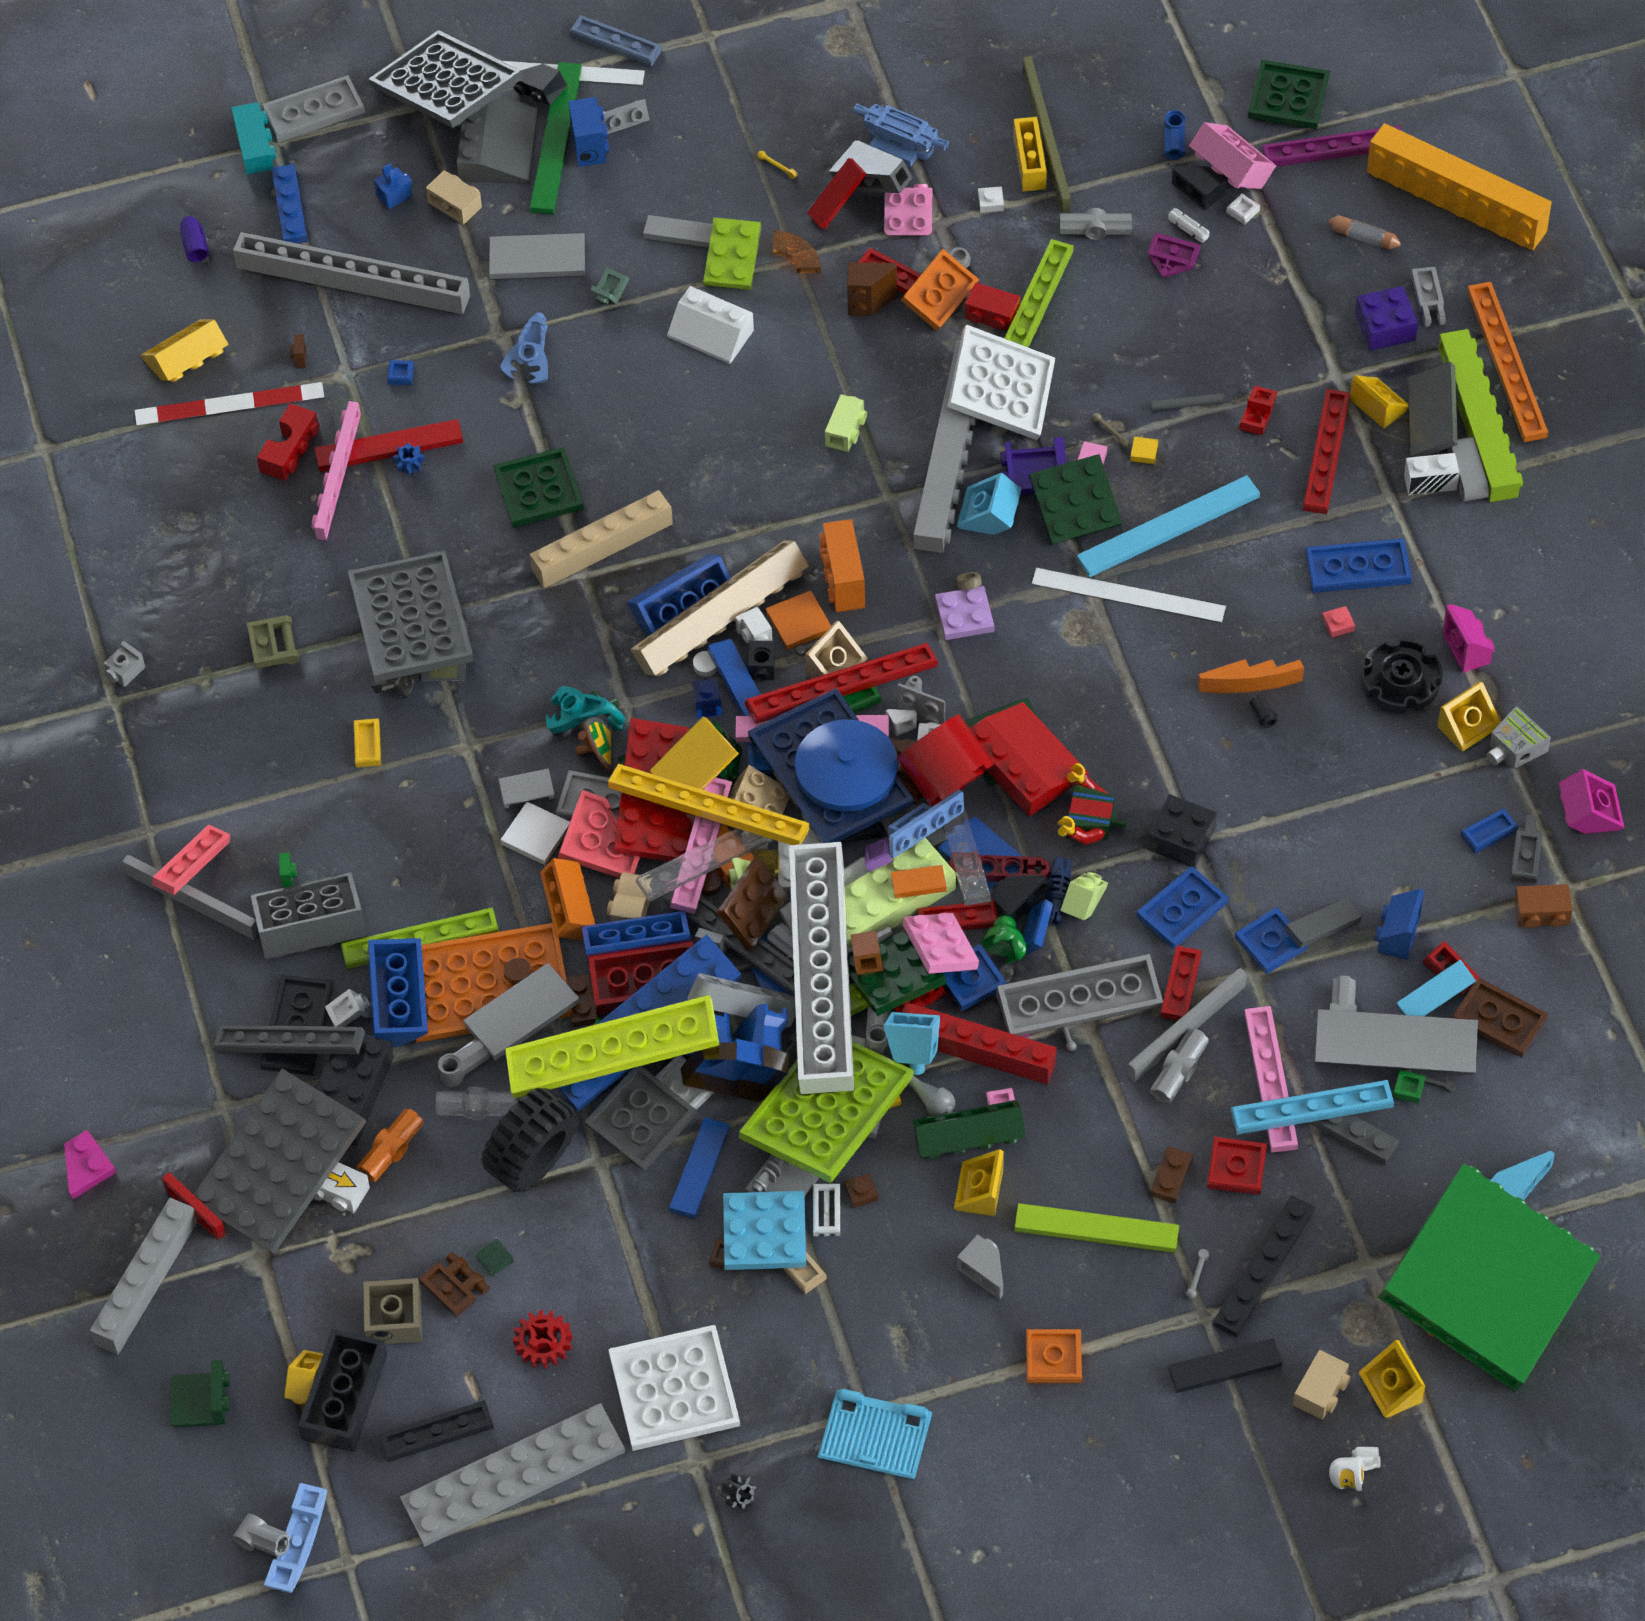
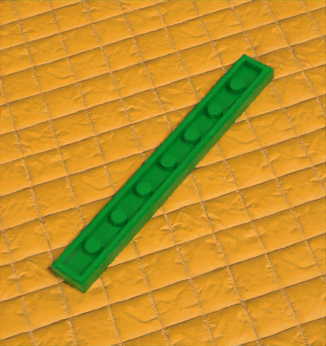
M558 63L557 70L561 72L567 87L549 108L530 205L531 213L554 215L571 129L568 101L576 100L582 64Z

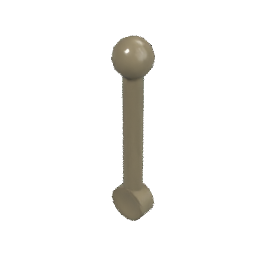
M1093 414L1092 419L1094 422H1099L1120 440L1122 445L1129 446L1130 441L1122 437L1102 419L1101 414Z

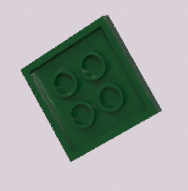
M1261 59L1248 111V118L1317 130L1330 78V71Z
M564 447L493 465L512 527L584 509L583 501Z
M1100 454L1029 474L1028 477L1051 545L1114 528L1122 524Z
M905 930L879 942L883 971L857 975L854 955L848 957L849 981L877 1016L946 984V976L943 972L928 974Z

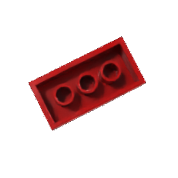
M692 941L588 956L596 1014L604 1015L614 1011L693 946Z

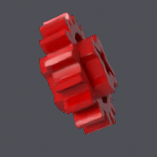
M539 1310L538 1316H534L530 1312L528 1313V1321L524 1319L519 1320L521 1328H514L516 1337H513V1344L517 1346L515 1347L517 1356L522 1355L523 1363L531 1360L533 1368L538 1363H542L543 1369H546L548 1362L556 1366L558 1357L563 1360L566 1359L565 1351H571L570 1341H573L572 1332H569L570 1325L569 1323H564L562 1315L554 1318L553 1311H550L548 1315H544L543 1311ZM558 1332H559L560 1335H561V1339H560V1342H559V1343L557 1342V1339H556ZM526 1335L529 1336V1341H528V1345H527V1346H526V1344H525Z

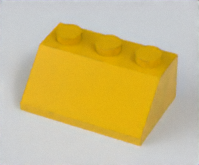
M200 319L140 356L160 380L174 382L184 376L182 372L187 369L194 370L204 364L202 360L207 357L214 358L223 353L222 348L229 344L215 319Z

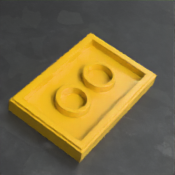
M702 717L650 771L653 775L703 790L739 753L706 717Z

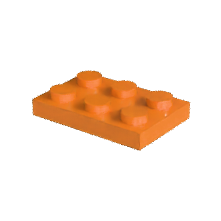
M942 249L902 297L901 301L938 331L979 279Z

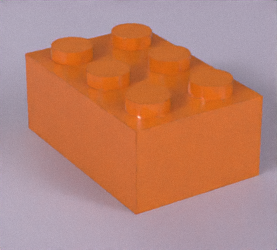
M849 519L823 523V533L819 534L821 547L819 552L821 563H824L825 567L823 568L825 583H828L829 587L827 589L829 603H834L836 612L865 608V579L853 521Z

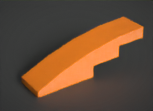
M1246 659L1199 674L1198 690L1199 692L1244 693L1279 688L1302 682L1304 666L1301 660H1297L1277 667L1272 659L1249 667Z

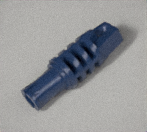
M1056 857L1048 876V880L1054 885L1045 894V900L1053 903L1048 925H1050L1052 920V926L1061 925L1062 911L1060 910L1071 882V861Z

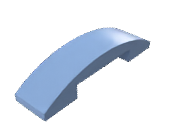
M303 1483L299 1484L291 1507L292 1515L286 1532L291 1537L289 1549L285 1555L282 1554L276 1560L273 1559L264 1583L265 1587L287 1593L293 1592L305 1567L318 1530L327 1489Z

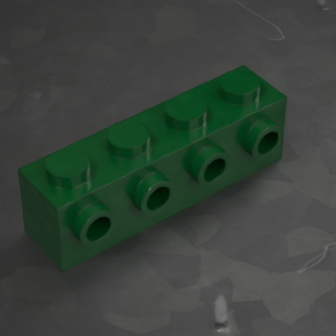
M1017 1100L912 1120L917 1151L921 1158L925 1157L926 1159H935L940 1157L941 1154L948 1152L961 1154L966 1152L968 1148L973 1147L987 1149L992 1147L994 1143L999 1142L1012 1144L1018 1142L1020 1138L1026 1137L1021 1106Z

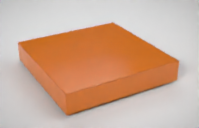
M811 590L766 608V614L786 650L822 637L831 627Z
M1026 1329L1027 1383H1082L1081 1329Z

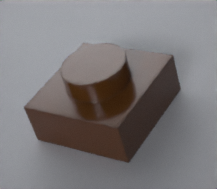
M295 334L294 344L289 346L290 359H295L296 368H306L304 334Z
M870 1173L844 1181V1187L853 1208L879 1200V1195Z

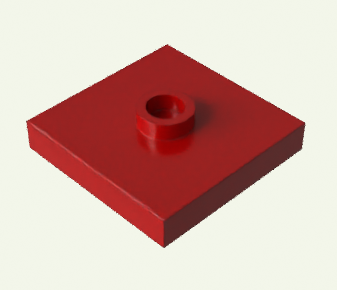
M1214 1137L1207 1188L1261 1195L1267 1143Z

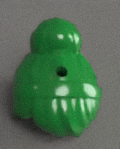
M1003 915L997 918L993 927L985 933L981 944L985 950L994 955L1008 957L1005 964L1009 965L1012 962L1021 960L1025 956L1026 943L1021 932L1016 929L1015 920L1010 916Z

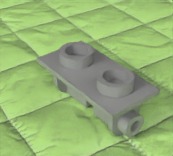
M645 99L636 100L633 103L607 112L604 111V120L601 121H604V124L606 123L607 133L610 134L649 121Z

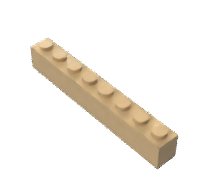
M784 540L630 650L645 675H654L656 677L663 675L669 670L668 666L672 663H678L687 658V653L693 648L698 649L708 642L707 638L713 634L718 635L725 631L728 623L736 621V616L745 613L751 607L755 608L764 603L766 596L781 591L784 588L783 584L787 581L799 578L803 574L802 571L809 565L796 542Z

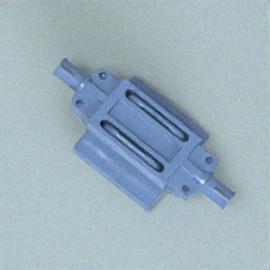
M856 104L853 109V113L865 117L864 126L868 127L869 136L873 139L869 145L903 159L906 166L910 168L917 158L922 160L929 159L933 153L934 146L945 151L949 145V141L937 137L938 130L928 126L927 121L888 105L884 108L875 104L868 109Z

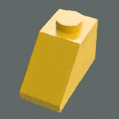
M303 1350L289 1365L284 1398L292 1399L296 1404H306L323 1356L322 1353Z

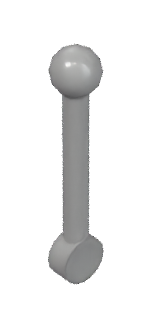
M1064 1026L1062 1030L1067 1040L1066 1048L1069 1051H1074L1077 1045L1072 1041L1067 1026Z
M1201 1249L1198 1252L1199 1262L1191 1288L1186 1292L1189 1299H1194L1197 1296L1196 1287L1204 1261L1209 1258V1252L1206 1249Z

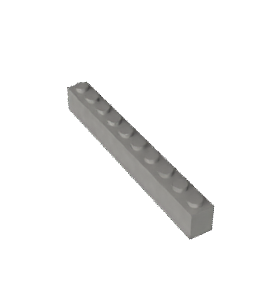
M243 232L240 233L233 249L236 268L458 314L464 313L470 298L468 278Z
M961 340L956 341L914 530V549L943 553L945 544L950 543L951 529L948 528L949 524H954L956 509H953V505L959 502L960 490L957 487L958 484L962 485L964 479V470H961L962 464L967 465L968 450H966V445H971L973 431H970V427L976 424L975 417L947 407Z

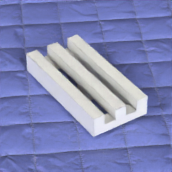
M813 1184V1236H819V1234H824V1236H830V1234L840 1236V1184ZM830 1190L835 1191V1226H829ZM819 1191H824V1226H819Z

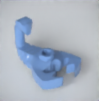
M537 312L528 320L519 336L518 343L509 350L500 366L502 371L513 380L515 379L511 373L519 372L511 365L513 361L518 362L520 365L528 364L529 367H540L539 371L530 373L535 378L529 381V384L543 383L548 380V361L543 351L548 325H546V318L543 313Z

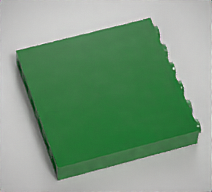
M1464 1163L1452 1177L1377 1298L1495 1379L1516 1391L1524 1384L1601 1256L1590 1245L1581 1243L1572 1237L1568 1230L1559 1228L1550 1222L1546 1215L1535 1212L1522 1199L1513 1197L1504 1191V1188L1499 1183L1488 1180L1481 1175L1478 1169Z

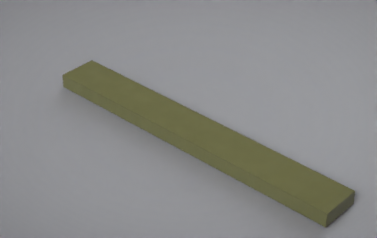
M1032 56L1023 57L1022 74L1034 117L1038 119L1041 142L1061 213H1071V196Z

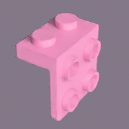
M915 184L914 188H904L901 193L885 192V234L889 236H929L932 233V188H928L926 184Z

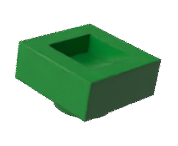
M279 853L282 887L293 886V878H297L296 862H291L289 853Z
M1400 1070L1393 1097L1419 1104L1426 1076Z

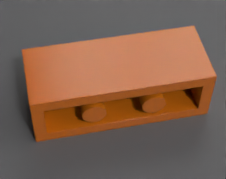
M553 858L542 869L540 874L556 937L583 940L582 926L594 925L595 919L592 914L580 863Z

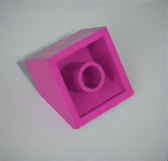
M1453 604L1446 605L1442 635L1462 672L1491 664L1494 645L1492 640L1485 636L1481 620L1476 619L1471 610Z
M1584 769L1559 782L1560 797L1566 813L1565 820L1569 827L1584 834L1618 831L1624 828L1614 784Z

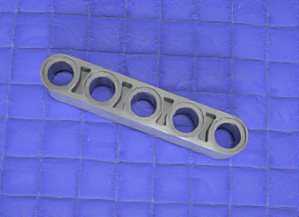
M701 973L697 975L687 997L688 1000L710 995L715 1011L745 1018L757 1005L768 1004V1010L781 1014V1010L786 1008L789 1012V1024L786 1027H791L796 1016L795 997Z

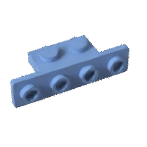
M957 790L932 808L923 803L889 825L890 856L893 858L897 857L963 813V792Z

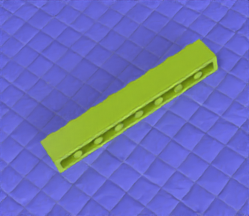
M1468 329L1442 333L1439 338L1438 350L1443 364L1452 362L1455 365L1456 404L1467 437H1473L1488 483L1489 502L1518 498L1519 489L1523 486L1522 475L1516 471V458L1514 453H1510L1508 434L1503 433L1502 416L1496 412V399L1494 395L1490 394L1488 376L1483 374V361L1481 357L1477 356L1476 340L1471 338Z

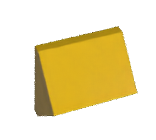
M1354 375L1352 378L1350 400L1383 429L1409 411V404L1377 377Z
M1479 681L1440 707L1438 728L1460 751H1465L1491 734L1501 723L1483 682Z
M998 1149L962 1161L954 1204L955 1210L995 1216L1003 1175L1004 1151Z
M1395 1340L1359 1371L1361 1378L1384 1418L1393 1416L1423 1401L1425 1384L1399 1340Z

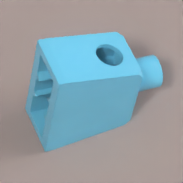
M891 1012L884 1024L893 1060L896 1063H908L909 1068L914 1070V1075L924 1073L925 1065L930 1064L937 1053L940 1015Z

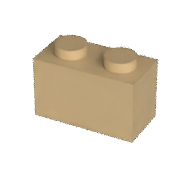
M445 170L426 187L428 203L463 225L482 208L479 190L474 186H469L461 181L458 176L451 175Z
M1319 1350L1294 1394L1293 1406L1323 1420L1327 1411L1332 1413L1338 1402L1336 1395L1339 1390L1344 1391L1350 1381L1351 1376L1348 1375L1349 1364Z

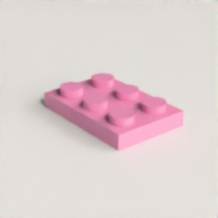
M953 913L904 917L903 927L928 974L978 969L979 960Z

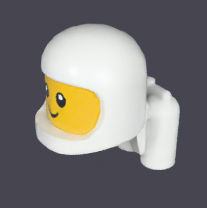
M1357 1447L1355 1450H1352V1457L1334 1460L1329 1469L1331 1483L1338 1489L1354 1488L1357 1491H1362L1364 1471L1380 1468L1378 1447Z

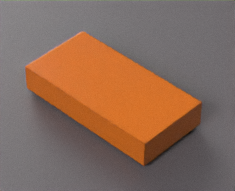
M943 865L891 872L895 899L947 892Z

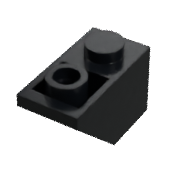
M540 64L521 70L524 78L517 82L513 89L521 96L527 95L538 103L543 102L551 106L567 87V84L559 70L545 64Z

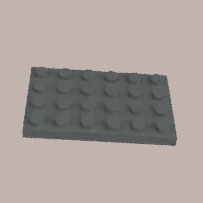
M438 30L368 80L371 87L454 128L472 114L477 113L483 106L497 99L507 89L514 87L524 77L521 70Z
M445 551L348 571L375 682L474 661Z
M281 1069L193 1195L223 1223L275 1254L367 1121L309 1084Z

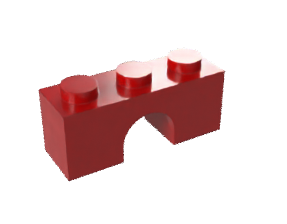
M292 403L289 404L279 420L282 436L289 439L284 442H274L268 439L257 456L259 472L286 481L290 473L296 470L299 458L307 452L310 440L318 434L320 428L316 412Z

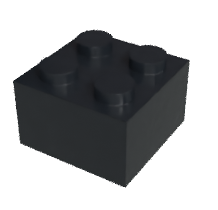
M1169 794L1148 834L1147 850L1195 868L1215 830L1217 812Z

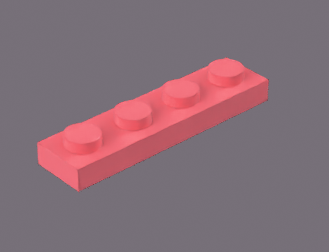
M207 825L153 876L152 885L175 895L230 842V834Z

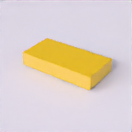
M379 718L354 720L356 768L381 766Z

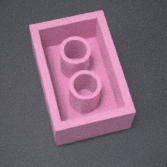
M1204 122L1189 145L1196 151L1194 154L1199 159L1211 163V168L1218 174H1224L1228 177V183L1236 188L1262 189L1276 167L1273 162L1227 125Z

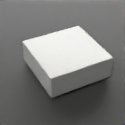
M1241 194L1227 207L1226 213L1245 225L1260 211V205L1244 194Z

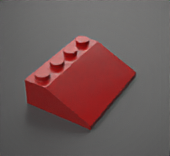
M1024 702L988 716L970 728L995 764L990 769H986L987 772L1029 817L1078 783V781L1070 782L1067 779V774L1074 772L1070 767L1079 763L1078 760ZM1085 769V775L1088 776L1089 772Z

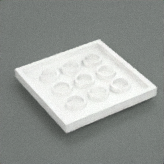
M966 325L962 332L947 407L1037 440L1042 431L1055 358Z
M715 1325L608 1349L632 1451L740 1426Z

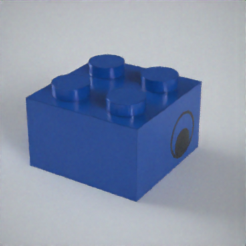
M596 97L568 101L571 132L578 167L606 163L605 153H609L608 140L604 139L608 138L606 123L604 124V121H601L604 120L603 107L598 106Z

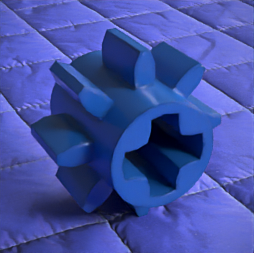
M407 443L402 448L397 447L399 455H394L393 459L394 463L398 464V471L403 470L408 472V475H411V472L416 470L420 471L419 463L425 462L424 455L420 454V446L414 447Z

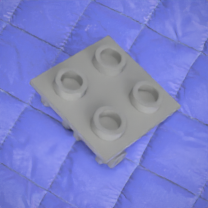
M918 676L910 677L905 685L898 684V710H915L917 721L925 724L930 722L942 724L945 722V701L923 693L921 688L922 680Z
M771 1155L745 1190L748 1192L804 1191L805 1197L819 1177Z

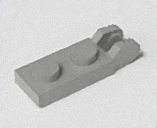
M1436 267L1411 269V278L1419 311L1422 312L1424 327L1431 325L1429 311L1433 310L1437 312L1439 325H1445L1444 300Z

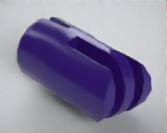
M186 216L180 223V235L186 257L191 262L203 261L209 255L203 227L196 218Z

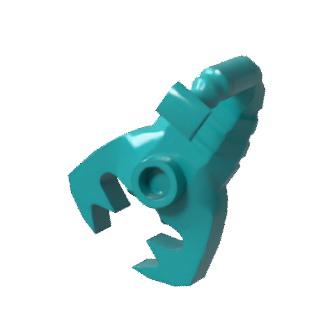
M567 686L560 687L551 699L555 706L559 703L561 704V718L556 713H554L552 718L546 714V725L553 734L572 729L582 721L599 716L600 714L610 715L607 718V722L614 731H621L625 723V716L605 698L593 694H582L579 690Z

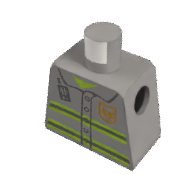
M1516 706L1493 730L1490 739L1492 750L1486 756L1493 765H1497L1505 760L1511 767L1517 768L1548 752L1551 737Z

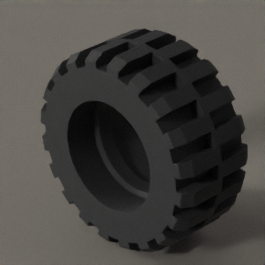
M535 1088V1090L529 1091L526 1096L521 1097L508 1110L509 1112L502 1117L498 1126L494 1128L482 1152L481 1162L484 1170L513 1192L526 1191L529 1187L536 1185L564 1154L566 1147L571 1143V1138L577 1130L576 1126H578L579 1121L576 1110L547 1088Z

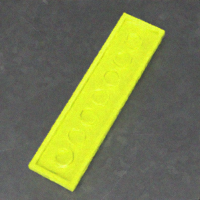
M710 995L516 1045L505 1048L511 1094L516 1099L526 1096L529 1091L535 1090V1088H547L550 1090L719 1045L713 1002Z

